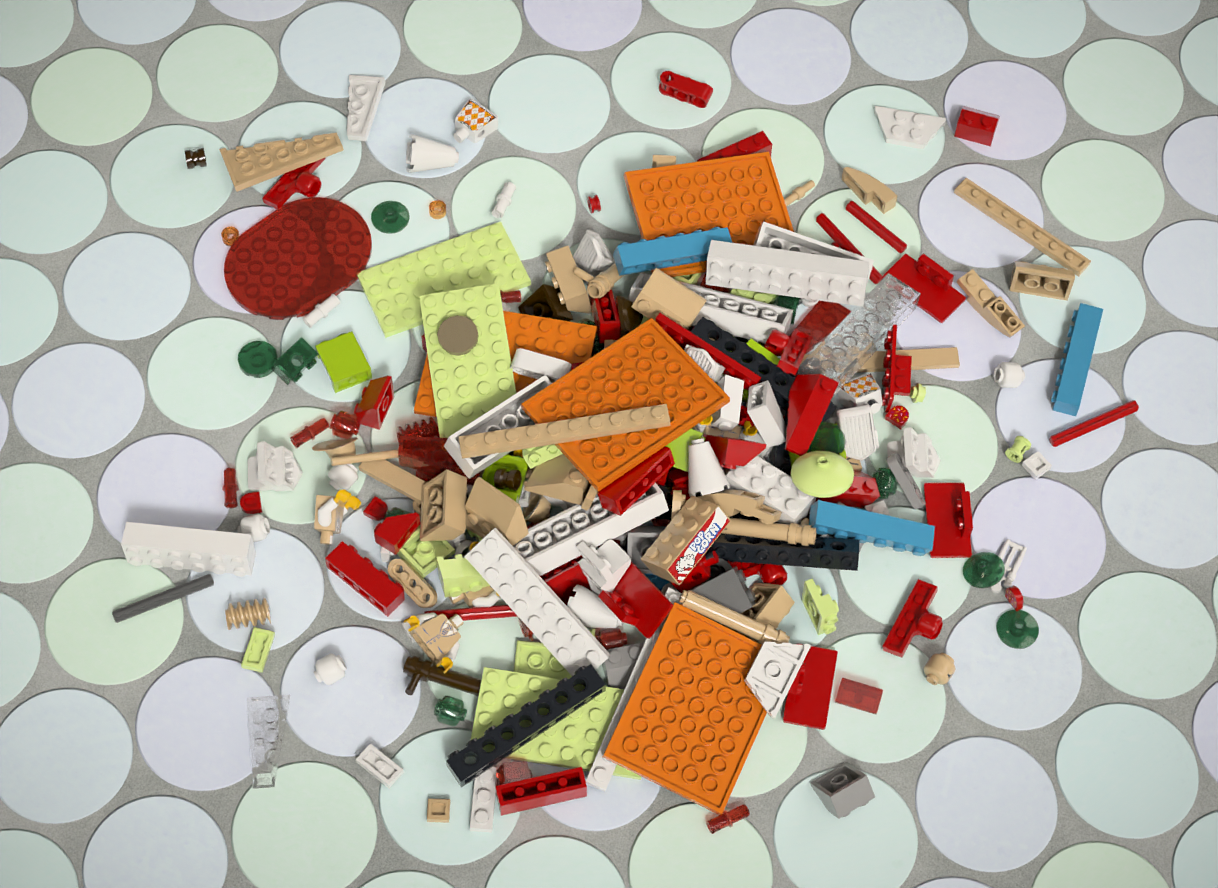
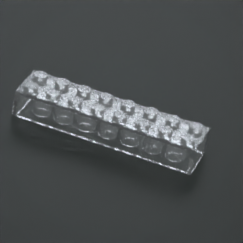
M888 273L865 297L863 307L856 306L802 362L797 375L822 374L839 382L834 393L835 395L884 343L885 338H887V331H891L892 325L896 324L898 328L916 309L921 293Z

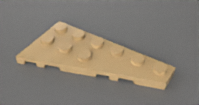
M337 133L316 135L312 139L302 140L301 137L295 138V141L292 142L280 140L258 143L249 148L237 146L234 150H226V148L219 150L235 190L238 192L341 152L344 149Z

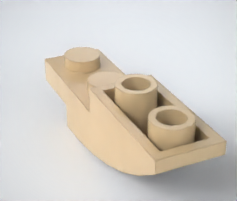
M973 269L957 280L958 285L967 294L969 304L1002 334L1010 338L1025 327L1002 297L999 296L997 298Z
M724 489L723 491L697 496L719 505L728 517L740 512L744 516L759 518V521L764 524H773L780 520L782 513L779 510L764 505L765 496L744 490Z

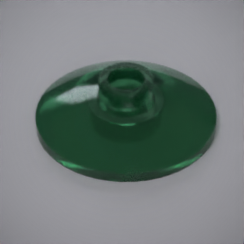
M397 201L382 202L373 209L371 214L373 226L378 231L386 234L402 231L408 225L410 219L406 206Z
M981 552L971 556L963 566V576L966 582L976 588H989L996 585L1005 573L1002 559L990 552Z
M1009 610L998 619L996 631L998 637L1005 645L1015 649H1024L1036 641L1039 627L1031 614L1023 610ZM1015 624H1020L1022 628H1017Z

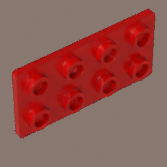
M924 253L918 258V262L908 254H904L882 278L885 283L940 323H943L966 300L963 294L952 287L954 275Z
M896 324L892 325L891 331H887V338L884 340L886 356L883 359V368L886 370L882 379V387H885L884 394H882V406H885L884 412L886 413L891 408L894 395L909 396L911 387L912 356L896 355Z
M924 483L927 524L935 526L933 550L930 551V557L970 558L972 556L970 537L973 530L970 491H965L964 483Z
M582 555L540 576L566 606L570 596L574 597L576 591H573L576 585H582L591 590L588 579L583 574L578 563L583 558Z
M632 561L613 591L602 590L598 596L621 622L635 626L648 639L652 637L673 608V604Z
M814 646L810 647L787 693L783 716L784 723L825 730L838 651Z

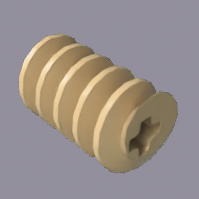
M266 598L262 599V604H259L257 599H254L253 606L250 605L248 600L245 602V607H242L240 601L237 602L236 608L233 607L232 603H229L228 609L225 610L228 630H231L232 624L235 625L236 629H239L241 622L245 628L248 627L249 621H251L253 626H257L258 620L262 625H265L266 618H268L271 624L269 604Z

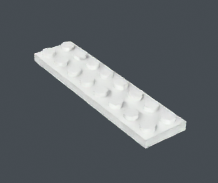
M494 528L464 556L571 676L575 675L574 672L582 666L587 667L590 664L596 670L611 656L497 528Z

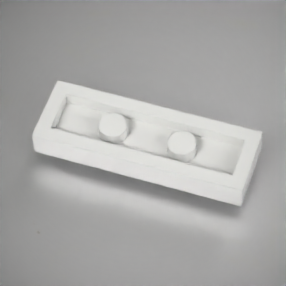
M491 767L475 778L470 831L492 833L498 767Z

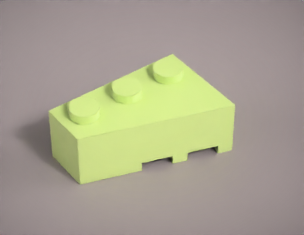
M462 554L455 555V559L444 560L443 556L436 557L438 576L445 598L457 597L468 591L476 592L483 587L490 586L470 562L462 557Z

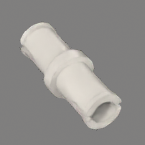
M511 182L504 184L501 194L496 198L497 202L492 210V215L495 218H503L506 208L512 202L511 197L516 190V186Z
M331 294L329 298L321 304H317L313 311L303 317L304 323L311 328L320 319L326 318L328 313L340 304V300L334 294Z

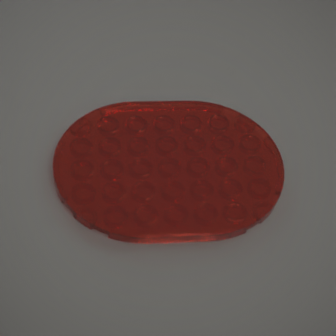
M310 197L289 202L246 230L232 244L224 263V277L228 291L238 305L256 316L260 315L273 320L305 316L313 311L317 304H321L329 298L331 294L337 296L358 280V274L366 270L372 254L370 230L365 220L357 211L340 201L322 197Z

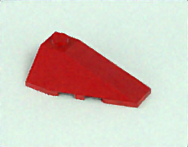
M822 374L797 375L789 391L786 450L798 456L807 453L839 382Z

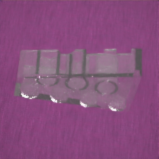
M290 694L248 697L246 700L252 789L275 787L290 706Z

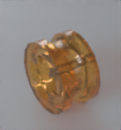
M440 200L432 201L429 205L430 216L433 219L445 217L446 204Z
M226 227L222 230L221 236L225 245L235 246L239 243V231L235 227Z

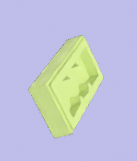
M254 627L241 664L242 668L263 673L275 637L274 631Z

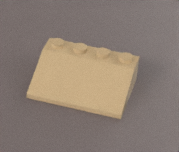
M561 454L536 466L524 490L582 505L591 484L567 457Z

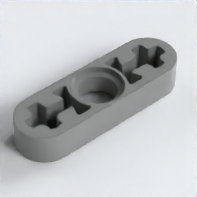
M897 453L887 457L888 466L913 508L917 510L926 505L923 494L907 467H904L902 458Z

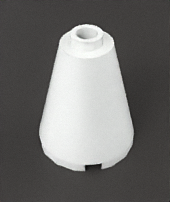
M414 134L409 135V138H412V142L407 143L406 164H410V168H406L408 173L454 167L455 163H458L459 152H456L454 147Z
M704 438L692 440V445L688 446L689 496L693 495L696 497L697 494L702 496L723 491L724 488L729 489V482L709 441L705 442Z
M582 585L574 587L573 591H576L574 597L570 596L567 607L585 627L618 629L619 626H623L624 622L618 619L598 597V594Z

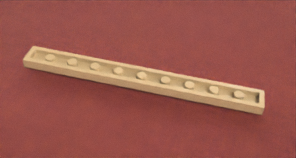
M667 404L459 436L461 456L463 459L670 426V417Z

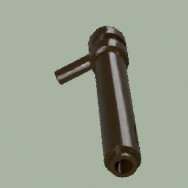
M408 656L403 668V673H407L411 677L405 690L407 695H413L419 680L425 682L432 681L479 696L482 679L451 669L443 673L445 671L444 667H437L433 661H423L417 656Z

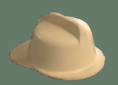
M358 438L321 442L314 445L312 450L325 451L330 459L356 455L354 442Z
M531 492L529 507H523L525 522L528 521L537 525L550 518L551 503L543 495Z

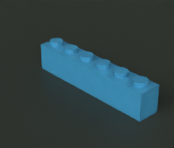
M715 227L709 231L702 232V230H697L685 235L684 233H678L673 237L666 238L665 236H660L655 240L647 241V239H642L631 244L624 242L616 247L613 257L620 276L655 270L656 268L661 269L707 261L711 240L732 243L728 227Z
M1080 303L1078 310L1074 309L1071 321H1074V326L1070 325L1067 337H1070V342L1066 341L1063 351L1066 354V358L1061 359L1059 366L1062 374L1057 375L1055 382L1058 390L1053 391L1051 402L1054 403L1053 411L1075 417L1078 413L1102 318V308Z
M821 500L811 505L809 525L812 528H816L817 534H833L836 538H851L860 540L859 543L869 542L873 543L875 547L880 548L892 547L897 552L910 551L915 556H924L933 550L935 526Z

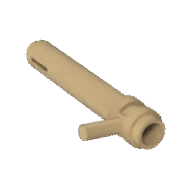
M615 263L596 277L578 267L574 271L576 276L588 282L587 292L593 298L603 297L624 276H619Z
M728 517L731 522L722 532L724 534L788 541V544L795 545L802 543L803 546L814 545L816 540V528H812L809 525L808 518H803L800 525L796 523L787 525L779 523L764 524L760 521Z
M683 590L679 598L682 606L756 639L761 645L764 642H775L777 644L789 642L790 636L786 635V632L782 630L777 631L769 624L764 625L693 591Z

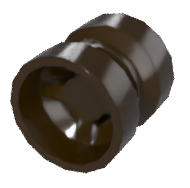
M198 148L196 151L185 150L188 169H193L195 166H207L204 148Z
M498 468L494 475V485L496 488L505 489L508 487L510 490L515 491L520 488L522 476L519 470L512 469L507 471L505 468Z

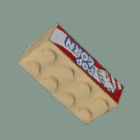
M692 495L664 531L660 533L656 541L647 549L641 560L654 575L680 585L731 520L719 505Z

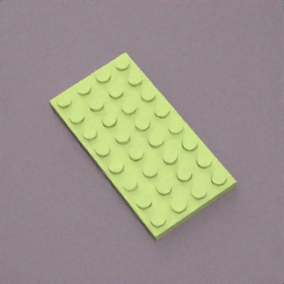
M501 221L356 273L385 338L423 325L419 299L421 295L499 283L500 295L502 296L531 285V280Z
M499 283L419 296L442 448L449 436L516 394L512 368L510 369L512 363ZM457 315L471 319L476 325L479 335L476 346L469 353L460 356L451 355L442 349L437 336L443 321Z
M484 667L471 740L484 736V732L492 726L497 727L502 724V720L512 713L515 715L520 712L524 704L530 701L533 703L538 700L542 692L548 689L551 691L556 688L557 683L562 679ZM576 684L573 688L576 691H583L585 686ZM606 687L605 692L506 758L570 769L582 767L583 771L590 772L624 689ZM558 696L555 700L558 703H565L567 698L565 696ZM540 708L538 710L540 715H547L550 712L547 708ZM522 720L520 722V726L524 728L531 725L529 720ZM504 732L501 737L509 740L513 737V734L511 732ZM487 744L483 749L486 752H491L495 749V746ZM616 765L612 774L613 776L641 780V776L619 765Z

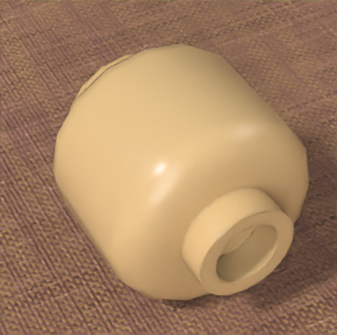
M945 653L933 654L924 666V673L927 676L926 680L933 685H945L956 670L954 660Z

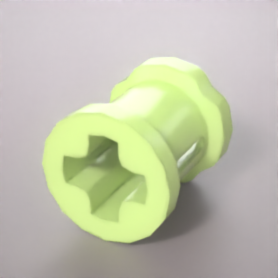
M1016 436L1014 444L1005 451V454L1011 461L1019 463L1022 461L1025 451L1031 448V443L1023 436Z

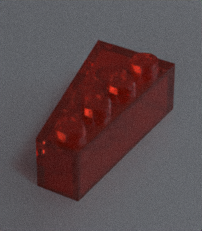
M400 436L398 458L401 466L437 476L445 470H449L467 477L444 447L448 438ZM482 471L470 479L467 477V484L474 486L478 477L481 478Z

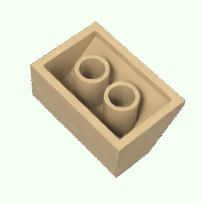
M569 246L546 253L548 261L545 262L548 273H553L554 277L551 280L554 288H559L560 293L557 294L561 305L565 304L568 311L591 313V305L583 280L574 274L577 266Z
M1015 261L1009 291L1068 301L1075 280L1074 271L1065 268H1054L1046 265Z
M656 268L631 307L649 319L653 318L655 320L658 314L661 313L688 330L707 300Z
M445 470L422 486L421 541L453 540L465 533L467 477Z
M478 477L465 505L468 520L471 524L478 525L485 534H489L494 528H497L507 541L514 546L529 534L520 504Z
M754 583L751 589L756 597V600H754L755 605L740 614L764 625L769 624L776 630L795 602L782 585ZM727 627V628H729V629H731V630H733V631H735V632H737V633H739V634H741V635H743V636H745V637H747V638H749V639H751V640H753V641H755V642L758 643V640L753 639V638H751V637H749V636H747V635H745V634H743V633H740V632H738V631H736V630H734V629H732V628H730V627Z

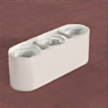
M518 348L510 369L512 368L513 372L535 379H540L546 375L553 383L571 371V364L561 359Z

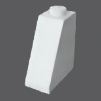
M725 375L716 384L730 397V402L711 415L713 418L711 426L730 432L739 424L744 381Z
M769 381L750 386L747 412L765 444H767V447L786 442L787 427Z

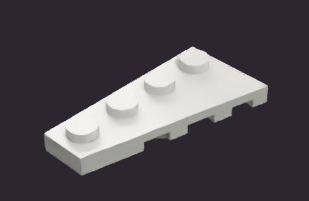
M349 75L347 137L349 140L367 141L386 81L384 77Z

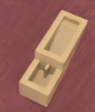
M850 167L843 168V182L865 205L872 202L883 214L896 206L897 195L882 182L859 170Z

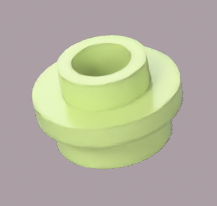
M920 383L911 387L909 396L912 398L913 403L923 402L926 387Z

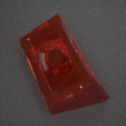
M842 678L835 703L877 715L883 690Z

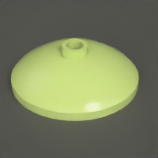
M813 451L800 456L793 463L791 479L794 485L805 494L826 498L840 495L848 490L853 483L854 471L851 464L844 457L836 453Z

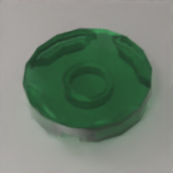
M265 341L250 342L243 346L238 354L240 370L245 375L254 376V378L268 376L274 372L278 363L276 349Z
M820 423L807 453L830 451L839 455L845 448V434L834 423Z

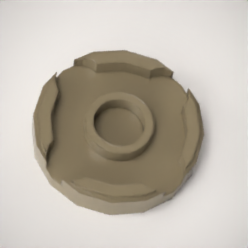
M458 315L443 321L437 334L442 349L451 355L457 356L469 353L476 346L479 337L474 322L465 316Z

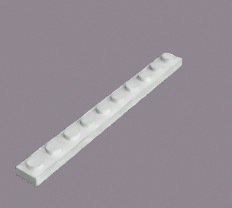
M668 587L665 597L672 604L676 602L682 605L679 602L682 593ZM667 616L650 639L646 638L587 776L586 784L604 792L617 764L602 756Z

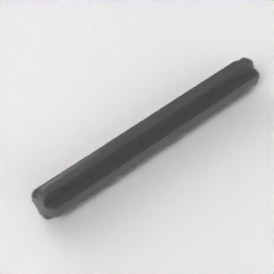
M210 574L135 602L113 611V618L116 623L201 591L214 585L213 578Z

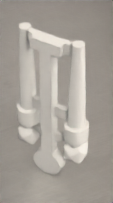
M1009 539L1006 540L995 563L992 564L990 572L987 574V580L993 581L995 576L998 578L997 582L991 584L990 589L993 593L1001 591L1002 586L1000 583L1002 580L1005 581L1003 587L1009 588L1012 586V582L1016 578V573L1027 550L1026 547L1013 543ZM1009 545L1013 549L1004 565L1001 561ZM1016 550L1021 551L1013 568L1009 567ZM1002 568L1001 573L997 574L999 569ZM1006 571H1009L1007 577H1004Z

